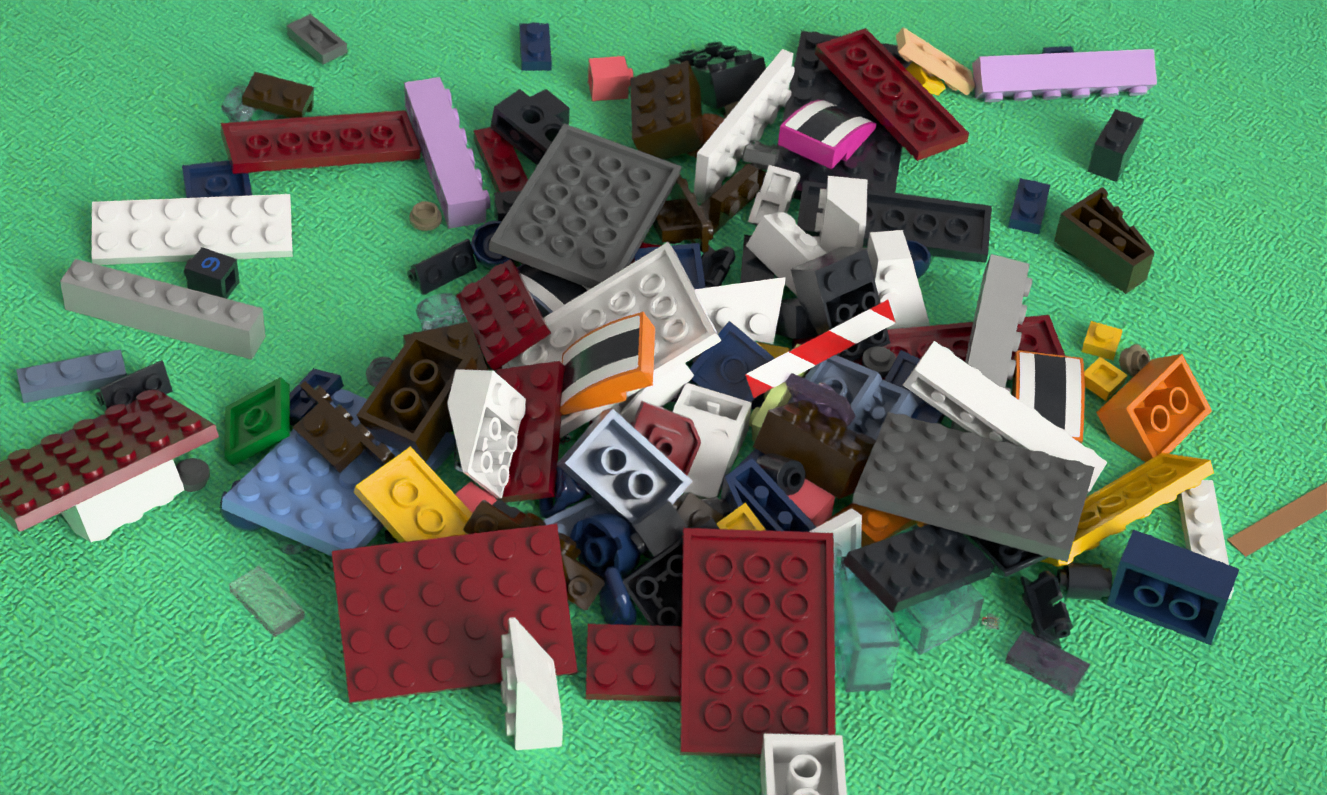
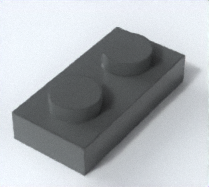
M312 14L286 25L287 35L323 65L347 53V43Z

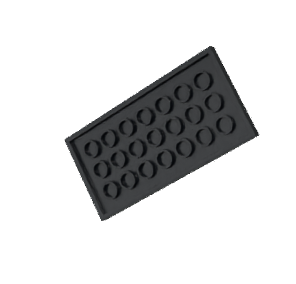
M801 31L794 64V75L789 88L792 94L786 102L782 123L804 105L816 100H825L876 123V129L846 162L840 160L833 169L777 144V149L780 150L775 167L796 172L800 175L792 199L801 200L803 181L827 184L828 176L867 179V189L893 193L896 190L902 145L815 55L816 45L841 36ZM881 43L905 68L913 62L906 61L900 56L897 45Z

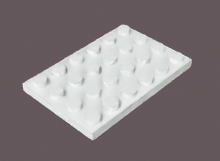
M667 242L544 317L551 334L503 365L502 369L554 361L562 363V354L582 336L609 322L640 312H644L655 326L653 382L719 343L721 339L674 249ZM641 389L628 391L626 394V398H628L629 396L633 395ZM618 403L562 415L560 438L598 416L603 410H607Z

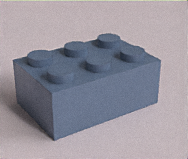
M613 408L603 410L556 464L606 510L626 519L630 524L664 500L670 501L673 505L692 483V480Z

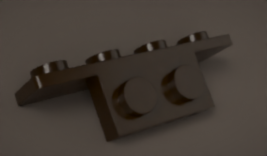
M748 163L700 205L704 209L705 218L712 223L713 235L756 197L757 192L761 191L767 172ZM694 239L688 240L691 243H696Z
M679 175L676 184L670 192L672 200L665 201L653 226L662 243L678 244L684 240L694 239L696 243L700 244L701 252H708L709 240H713L712 223L705 218L703 207L698 206L695 193L690 192L687 180Z
M306 381L299 385L316 406L294 425L293 429L339 473L364 450L381 466H384L396 457L382 442L376 446L372 442L375 439L374 436L364 425L359 423L355 427L351 423L354 420L353 417L342 405L338 404L334 408L330 404L333 399L321 386L318 385L314 389Z
M482 500L463 530L467 534L541 526L546 525V523L535 514H524L521 511L513 519L486 500ZM559 533L567 598L581 609L588 610L606 580L577 561L576 559L582 551L576 548L577 544L573 539L563 533Z

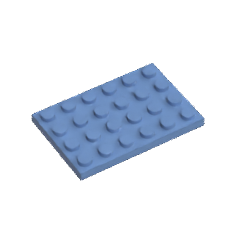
M340 389L331 396L333 401L330 404L334 408L338 404L342 405L353 417L354 420L351 423L356 427L360 423L356 415L367 399L350 391ZM293 429L289 437L283 439L222 498V509L332 556L333 550L365 547L384 527L353 493L357 484L382 466L364 450L339 473ZM446 432L427 460L426 464L434 472L457 448L455 435ZM377 440L372 441L376 446L381 443ZM386 445L395 456H398L402 453L401 451Z

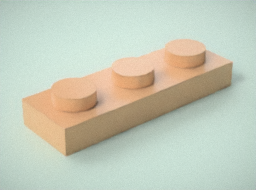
M904 27L896 34L898 53L906 61H914L919 64L928 75H936L941 78L954 91L959 90L968 96L975 88L971 70Z

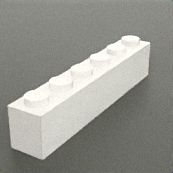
M935 341L903 384L904 387L968 432L999 442H1009L1014 446L1029 450L1043 451L1055 457L1077 460L1085 465L1095 467L1088 493L1107 463L1095 451L1076 441L1065 430L1056 427L1042 417L1035 409L1026 406L1012 396L1008 390L996 385L982 375L978 369L969 366L956 357L951 350L942 347Z

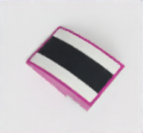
M816 100L798 109L780 125L778 145L833 169L840 160L846 162L876 129V123L825 100Z

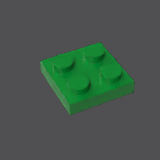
M282 377L225 407L224 459L233 466L290 436V384Z

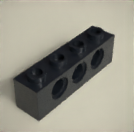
M519 89L494 106L490 128L538 166L562 128L563 123L539 105L535 99Z

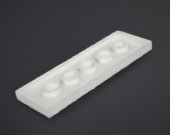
M784 49L779 52L697 153L694 184L697 202L702 204L721 187L723 180L733 174L738 161L744 159L745 149L749 143L753 144L754 141H759L765 127L768 124H773L781 107L786 106V102L792 94L791 90H789V83L795 70L792 66L793 53Z
M290 194L92 202L93 264L184 262L193 258L201 247L236 259L293 257Z

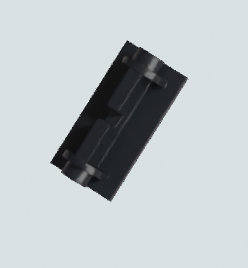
M470 239L454 244L450 248L411 266V270L407 271L408 278L413 283L416 281L419 283L422 295L477 269Z
M709 246V251L704 252L701 256L706 288L722 285L731 268L730 265L734 263L736 258L735 252L731 247L726 246L714 251Z
M161 360L100 387V392H97L95 395L98 403L101 406L105 405L107 410L109 407L118 404L126 406L136 400L140 393L147 390H159L164 394L173 392L164 362Z
M1050 571L1041 572L1038 575V579L1033 582L1024 576L1020 577L1024 589L1022 598L1030 609L1033 618L1031 623L1033 632L1041 641H1047L1058 649L1062 648L1059 638H1065L1070 635L1072 622L1064 602L1060 601L1052 605L1063 598L1057 577L1052 575Z

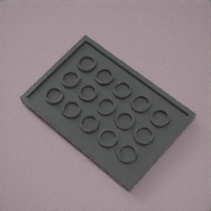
M564 123L491 238L489 251L591 289L630 265L676 184L682 166Z
M888 412L854 491L852 503L1068 562L1095 467L1085 465L1077 460L1055 457L1043 451H1033L1014 446L1009 442H999L984 438L972 432H962L947 428L938 423H928L913 419L904 414Z

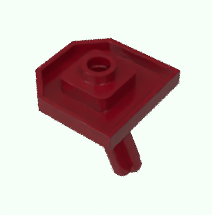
M642 400L634 420L629 424L685 475H688L702 443L693 420Z

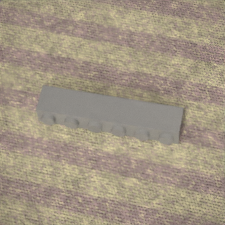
M991 254L983 273L965 363L978 369L986 378L1010 392L1011 389L1005 386L1007 379L1011 380L1014 374L1016 360H1012L1011 356L1012 351L1017 352L1022 333L1016 330L1018 324H1023L1026 315L1027 305L1022 304L1023 297H1028L1032 278L1027 277L1030 264ZM952 420L951 429L968 432Z
M78 259L74 260L60 280L65 310L251 360L266 337L263 308Z

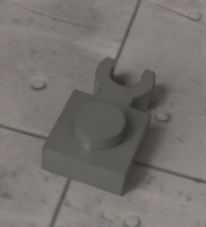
M755 141L754 144L749 143L746 147L743 161L751 162L750 165L758 169L768 170L769 165L775 166L777 163L780 149H777L778 146L775 144L764 145L760 141Z

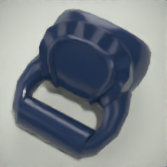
M558 465L556 468L555 504L553 505V497L539 499L540 516L545 519L564 511L568 505L583 499L587 494Z
M613 566L608 567L604 573L606 585L602 587L598 594L600 596L599 605L602 608L601 614L604 617V622L614 625H635L637 617L635 605L626 590L618 569Z

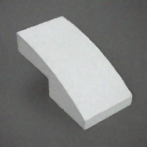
M769 165L761 191L757 192L748 222L758 225L764 215L778 212L787 214L800 179L799 173Z

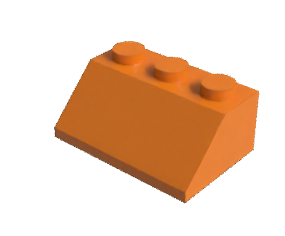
M1183 354L1152 359L1096 413L1112 442L1142 461L1147 462L1161 453L1169 454L1212 409Z

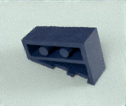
M753 458L724 477L721 499L727 501L731 513L746 503L766 531L809 532L817 528Z

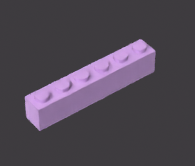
M1154 49L981 56L972 63L975 99L985 98V102H999L1003 100V97H1014V101H1026L1032 99V96L1043 95L1044 100L1061 98L1063 94H1072V98L1075 99L1089 97L1090 93H1100L1101 97H1113L1119 95V92H1129L1130 96L1147 94L1149 89L1157 85Z
M440 77L404 82L405 108L420 145L421 153L448 229L485 223L486 209H490L491 206L489 193L487 190H482L480 169H474V154L471 148L467 149L466 132L464 128H459V115L456 108L452 109V97L449 88L444 89Z

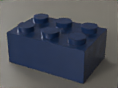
M1133 529L1121 557L1106 605L1211 645L1239 569Z

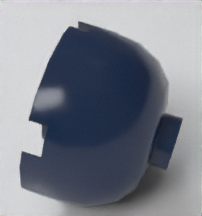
M604 513L587 516L585 519L574 524L570 538L576 542V548L582 551L578 556L579 562L604 579L606 568L612 566L618 569L622 580L636 569L640 560V553L629 537L634 533L629 526L630 523L618 515Z

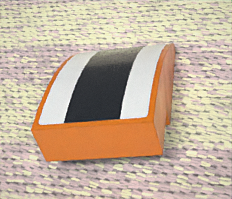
M644 312L620 318L594 329L574 342L562 354V364L565 365L560 404L562 415L626 401L628 391L653 386L655 326Z
M1017 350L1014 358L1016 366L1013 374L1012 396L1026 406L1035 409L1046 420L1056 427L1062 428L1069 436L1082 444L1085 406L1083 358Z

